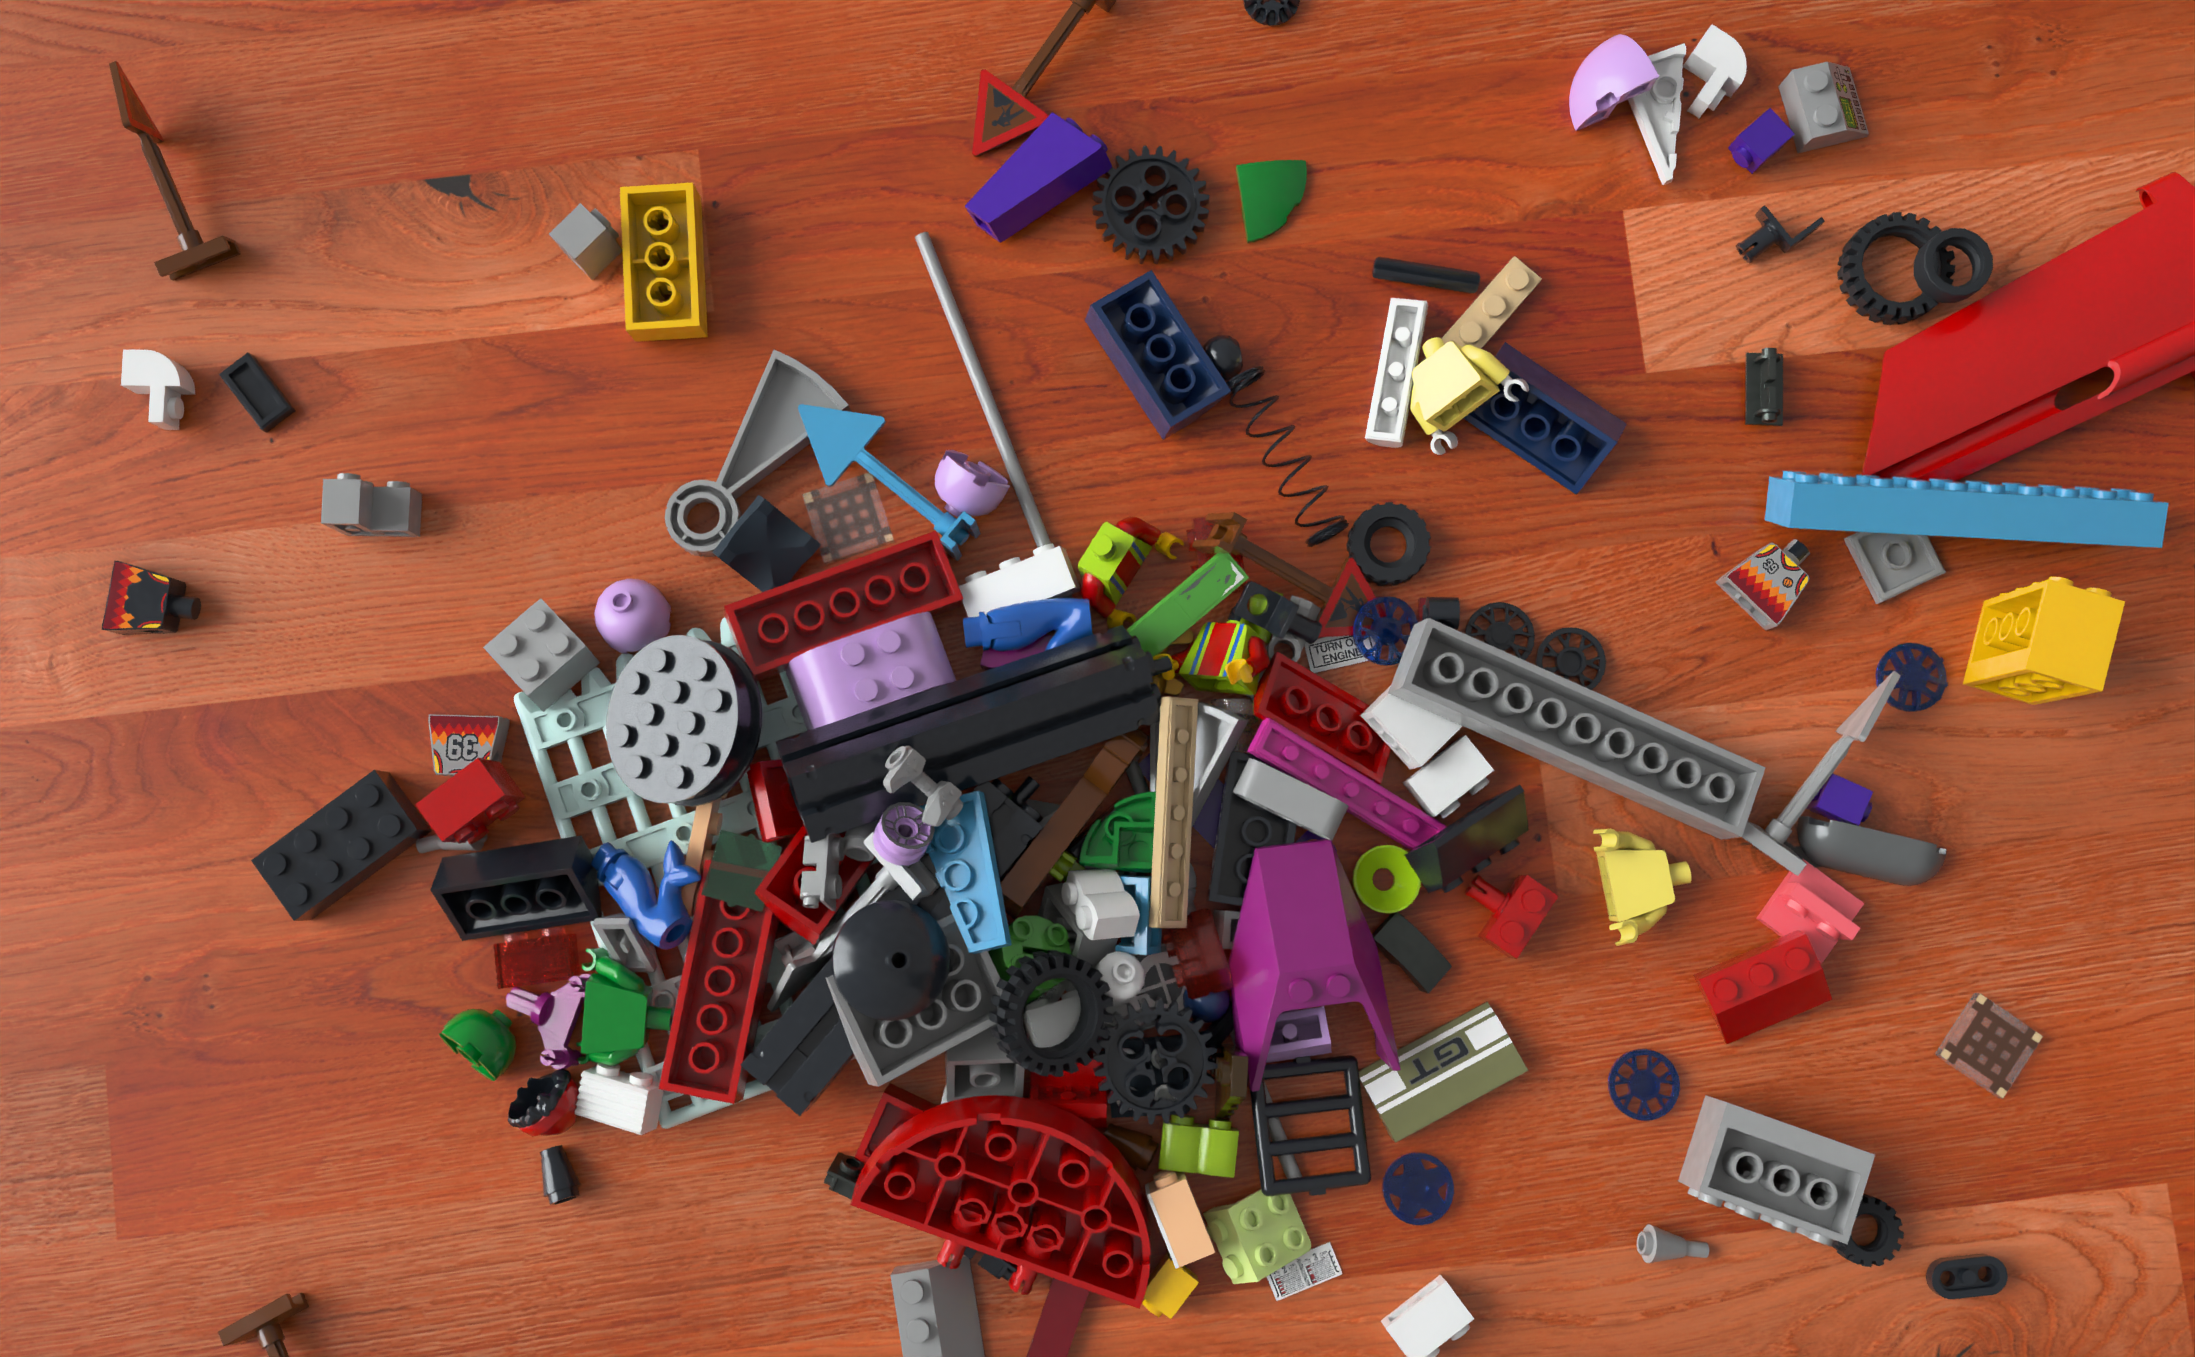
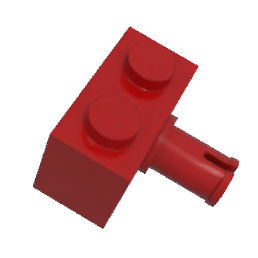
M1477 875L1471 881V884L1482 890L1483 893L1473 886H1468L1465 891L1466 896L1471 897L1492 912L1491 917L1478 937L1508 958L1514 959L1519 957L1559 897L1528 875H1518L1506 893H1503L1480 875Z

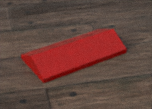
M1276 652L1258 683L1257 691L1254 695V715L1262 720L1267 718L1274 720L1375 783L1381 784L1391 748L1360 716L1369 705L1283 654Z

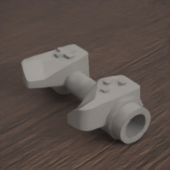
M901 746L891 753L885 763V767L889 770L883 780L886 790L889 793H894L901 786L911 781L928 797L921 819L928 826L938 827L945 818L951 820L956 817L963 808V802L959 798L962 792L949 781L935 783L923 772L926 762L925 758L911 746Z

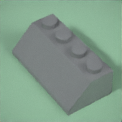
M963 1255L961 1264L957 1269H949L952 1261L951 1257L946 1267L942 1266L937 1260L897 1266L893 1269L890 1276L903 1357H985L971 1263L967 1256Z

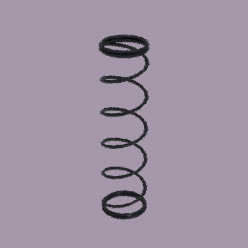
M1255 366L1226 382L1231 390L1230 394H1232L1229 403L1236 408H1245L1270 401L1249 422L1246 428V435L1249 437H1265L1287 431L1264 454L1262 459L1264 466L1279 467L1305 460L1282 482L1278 490L1279 495L1294 497L1323 489L1302 508L1295 518V525L1299 527L1315 526L1340 519L1338 522L1318 531L1306 540L1307 547H1313L1346 529L1349 523H1347L1343 515L1313 523H1298V519L1304 511L1328 490L1329 486L1323 485L1291 494L1282 493L1283 486L1312 459V456L1307 455L1276 464L1265 463L1268 454L1293 432L1296 426L1291 425L1263 434L1249 433V428L1253 422L1279 399V396L1275 395L1249 404L1236 405L1233 403V398L1238 391L1256 382L1264 375L1265 370L1263 366Z

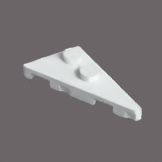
M1685 43L1648 56L1659 77L1649 91L1628 99L1662 185L1672 182L1673 170L1676 167L1677 154L1675 153L1676 135L1679 132L1682 104L1680 92L1683 90L1684 81L1682 69L1683 58L1686 55Z

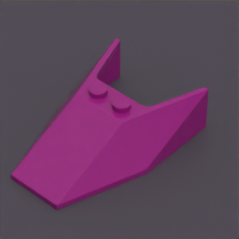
M1321 839L1255 848L1228 962L1235 1045L1248 1056L1247 1086L1251 1091H1259L1276 1020L1282 1012L1347 1002L1362 1003L1374 1029L1376 1054L1393 1071L1401 1070L1377 945L1332 841Z

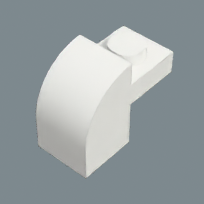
M1713 24L1683 65L1685 69L1706 82L1687 111L1697 118H1700L1707 108L1714 111L1724 95L1731 98L1742 84L1746 75L1747 62L1742 47L1734 38Z
M123 350L121 386L136 394H150L148 422L164 430H179V420L184 414L181 394L195 395V385L189 372L183 366L159 352L152 350Z

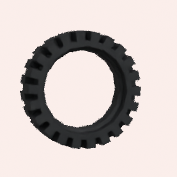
M1893 212L1889 216L1887 214L1881 215L1861 227L1845 244L1842 250L1844 253L1839 257L1838 265L1841 266L1837 272L1838 280H1843L1840 290L1842 294L1848 292L1850 296L1846 299L1850 306L1856 304L1859 307L1856 312L1861 316L1869 314L1868 320L1875 323L1883 320L1885 325H1892L1895 322L1898 325L1904 324L1932 310L1939 302L1929 298L1924 292L1914 300L1900 303L1883 298L1871 288L1865 279L1862 262L1864 252L1869 245L1880 237L1896 236L1905 238L1920 249L1936 234L1942 232L1941 229L1937 226L1930 229L1928 227L1930 223L1928 219L1923 217L1917 221L1916 214L1908 213L1902 216V212ZM1944 246L1934 254L1933 266L1937 275L1944 282L1952 285L1953 279H1950V277L1955 273L1956 265H1950V262L1955 256L1953 250L1947 251V246Z

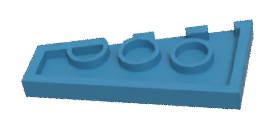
M979 790L963 794L959 797L963 802L962 810L953 819L947 820L945 818L940 826H934L933 839L926 849V853L929 854L937 873L935 875L941 888H944L950 901L951 912L968 951L973 954L1012 945L985 795ZM926 804L920 805L919 807H921L924 810Z

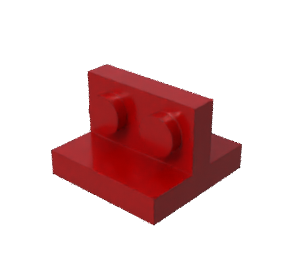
M781 759L751 764V770L747 771L762 843H773L795 836L804 823L795 806Z
M1088 1052L1087 1054L1092 1061L1087 1066L1077 1062L1079 1071L1072 1074L1063 1070L1064 1076L1055 1077L1049 1074L1046 1077L1031 1072L1030 1099L1051 1104L1070 1112L1094 1128H1106L1107 1090L1100 1091L1098 1084L1106 1076H1095L1093 1070L1103 1063L1093 1059L1094 1052Z

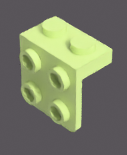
M1260 1189L1235 1204L1213 1207L1203 1213L1208 1224V1233L1217 1245L1223 1259V1268L1233 1284L1258 1282L1311 1249V1241L1290 1194L1265 1196Z

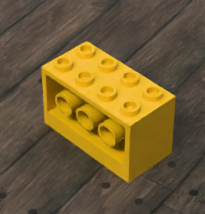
M2049 577L2048 580L2033 582L2030 586L2016 588L2015 591L2000 593L1997 597L1985 600L1963 685L2031 705L2102 692L2125 601L2112 598L2111 592L2104 589L2087 588L2084 590L2074 587L2073 581L2062 577Z

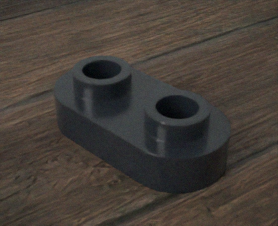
M1987 1254L1939 1258L1929 1265L1926 1272V1281L1929 1288L1935 1294L1946 1299L1994 1295L2005 1287L2008 1279L2004 1264L1999 1259ZM1985 1266L1987 1274L1983 1279H1979L1978 1271L1981 1267ZM1944 1271H1948L1949 1280L1946 1283H1941V1274Z

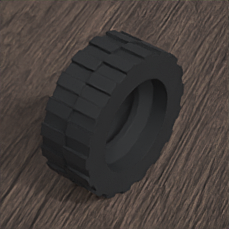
M1386 502L1384 505L1376 504L1371 509H1366L1359 516L1349 531V539L1346 544L1347 551H1349L1348 558H1354L1367 582L1377 583L1378 586H1396L1401 582L1405 583L1410 580L1424 566L1427 561V555L1430 553L1431 545H1429V540L1431 537L1430 532H1427L1425 521L1419 518L1415 510H1410L1403 504L1396 505L1393 502ZM1393 527L1404 535L1406 551L1399 560L1383 562L1372 553L1370 541L1372 535L1380 528Z

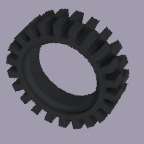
M1048 950V953L1043 951L1033 952L1034 959L1027 956L1018 960L1021 965L1020 968L1011 965L1005 971L1011 976L1009 981L1000 979L996 985L1003 989L1001 997L993 995L991 1003L998 1006L997 1011H989L990 1021L997 1024L996 1027L991 1028L993 1037L1000 1040L997 1043L999 1049L1006 1053V1057L1014 1063L1041 1076L1048 1077L1051 1074L1055 1077L1064 1076L1063 1070L1071 1074L1079 1071L1077 1062L1087 1066L1092 1061L1087 1054L1089 1051L1099 1054L1103 1047L1096 1043L1099 1036L1108 1039L1111 1032L1104 1029L1103 1024L1104 1022L1113 1023L1114 1014L1106 1011L1107 1007L1114 1006L1113 998L1104 994L1110 990L1108 983L1100 980L1103 975L1099 970L1092 968V964L1057 950ZM1056 978L1067 979L1076 988L1080 998L1081 1011L1079 1021L1070 1036L1060 1044L1052 1047H1037L1028 1039L1023 1028L1024 1006L1030 994L1043 982Z

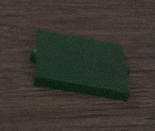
M721 830L701 895L728 902L729 907L739 905L763 912L765 904L754 892L779 859L783 847L757 840L753 834L746 837Z

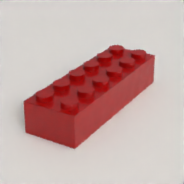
M933 531L725 605L724 616L739 655L747 663L757 682L786 671L792 659L816 647L913 614L930 612L932 617L959 608L963 601V596L938 533Z
M705 860L659 1089L731 1104L743 1100L749 1072L741 1064L753 1052L779 919L754 893L770 870L719 860Z

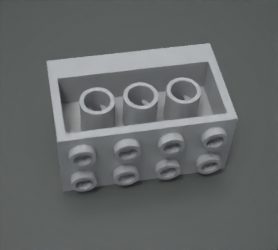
M1705 1095L1678 1182L1689 1187L1688 1194L1712 1205L1721 1207L1723 1201H1725L1724 1207L1734 1210L1743 1216L1758 1220L1761 1214V1220L1791 1233L1796 1231L1807 1236L1809 1239L1831 1247L1834 1240L1848 1245L1875 1154Z

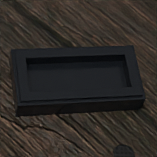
M249 352L219 374L260 429L266 433L296 411L256 358Z

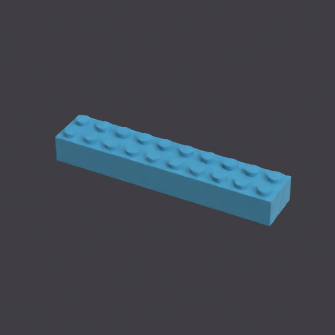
M1783 470L1782 477L1769 476L1765 521L1788 528L2162 548L2169 504L2153 500L2154 493L2135 492V490L2111 488L2110 491L2083 486L2062 488V486L2038 484L2037 487L2010 482H2002V485L1973 480H1966L1963 483L1929 478V481L1899 476H1893L1892 479L1862 474H1856V477L1825 472L1815 475L1806 474V472L1788 470Z

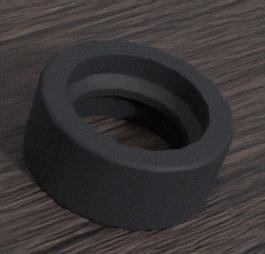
M1950 228L1936 234L1919 249L1914 260V277L1918 287L1929 298L1941 303H1957L1969 298L1988 282L1993 270V255L1988 244L1978 234L1962 228ZM1953 246L1962 250L1969 257L1972 264V277L1966 284L1953 286L1944 282L1937 275L1933 266V257L1940 248Z

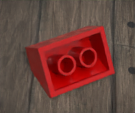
M803 824L754 893L784 925L815 945L876 857L874 856L871 861H857L845 855L844 859L839 861L838 875H840L842 880V894L839 899H836L835 911H831L821 901H819L818 908H806L803 906V900L800 899L802 871H816L817 866H805L803 864L805 836H808ZM847 831L839 833L842 838H844Z
M1799 930L1693 975L1726 1044L1832 1000L1823 968L1806 933Z

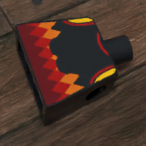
M114 560L101 630L122 635L176 633L179 628L180 618L194 620L198 618L201 611V601L196 597L185 596V582Z

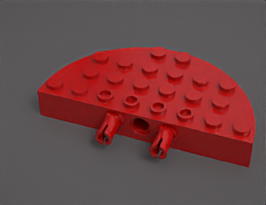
M973 1096L946 1102L917 1114L889 1134L871 1154L856 1181L850 1203L851 1206L945 1239L941 1251L937 1255V1261L944 1267H946L951 1255L952 1261L949 1269L959 1268L966 1247L1016 1264L1017 1270L1013 1272L1008 1282L1009 1287L1016 1293L1022 1282L1024 1286L1021 1294H1030L1037 1274L1041 1273L1140 1309L1147 1289L1151 1254L1150 1220L1144 1193L1135 1173L1120 1151L1097 1129L1070 1112L1051 1104L1016 1096Z

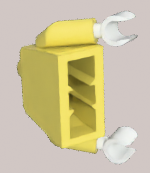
M1435 337L1424 343L1422 350L1427 359L1412 371L1414 386L1412 387L1410 409L1426 435L1431 434L1433 437L1431 450L1437 455H1442L1446 451L1441 445V439L1446 440L1451 449L1458 445L1456 435L1447 430L1500 391L1497 386L1501 383L1504 386L1505 397L1513 402L1519 401V399L1511 393V386L1514 383L1519 384L1524 391L1528 392L1529 385L1523 379H1512L1508 375L1510 371L1490 352L1470 344L1462 347L1454 341L1444 344L1441 338Z

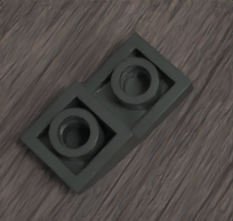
M1398 912L1391 913L1372 934L1377 947L1390 963L1399 965L1422 992L1430 993L1452 967L1436 947Z

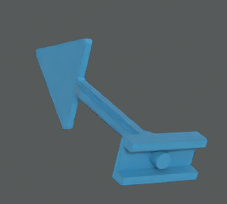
M804 404L798 406L800 416L828 487H832L853 462H857L934 524V530L943 536L940 541L945 551L956 561L962 557L957 544L961 546L968 539L969 535L976 539L981 534L976 520L965 511L957 519L949 512L943 513L865 450V447L886 423L884 417Z

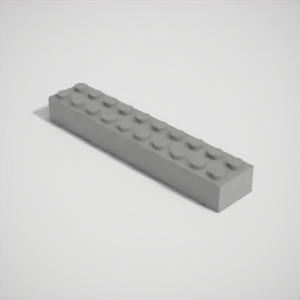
M1431 618L1414 624L1388 691L1389 694L1721 840L1743 836L1766 768Z

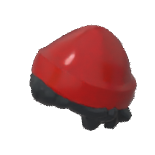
M563 1069L555 1070L553 1073L538 1079L531 1077L527 1082V1088L521 1087L517 1090V1098L511 1102L508 1111L509 1124L513 1127H518L523 1133L532 1137L562 1134L569 1130L576 1122L577 1115L574 1111L577 1108L575 1104L578 1101L579 1085L571 1078V1073Z

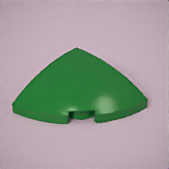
M1275 160L1236 165L1247 244L1259 241L1277 232L1287 223V216L1295 205H1300L1307 180L1306 160Z
M1156 792L1140 793L1127 797L1114 804L1115 811L1107 816L1102 823L1100 820H1096L1083 843L1080 865L1110 870L1152 873Z

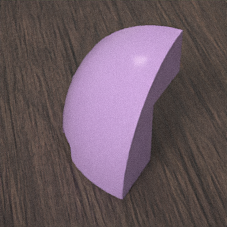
M1619 34L1609 38L1596 47L1578 68L1569 96L1570 115L1576 131L1608 118L1618 103L1649 91L1658 79L1659 75L1643 49L1630 37Z

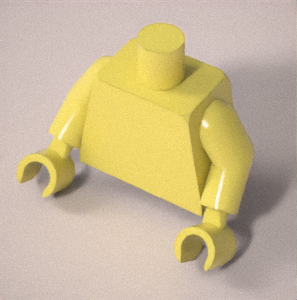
M1595 829L1593 834H1600L1602 837L1601 846L1594 847V851L1597 854L1609 920L1618 922L1611 924L1609 929H1618L1621 933L1620 941L1615 942L1616 946L1634 943L1639 935L1648 931L1666 914L1667 905L1675 902L1673 886L1691 883L1690 867L1686 861L1668 864L1665 850H1656L1652 841L1633 833L1615 831L1614 829Z

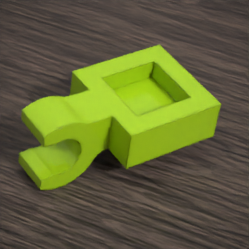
M1065 851L1049 874L1060 882L1062 880L1066 882L1069 871L1084 870L1085 868L1076 862V857Z

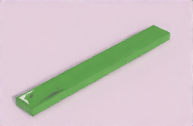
M1217 553L1132 624L1127 631L1131 636H1137L1144 652L1149 651L1152 657L1158 655L1249 579V577L1229 553Z

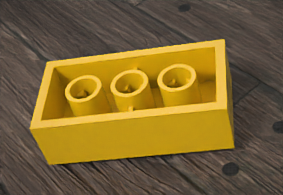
M694 183L620 187L626 331L635 342L708 337L701 196ZM668 224L667 227L664 230H662L661 225ZM664 259H669V262H668L665 266H662V267H659V266H658V265H664V263H663V260H664ZM666 294H671L670 299H668V301L663 303L660 302V300H665Z

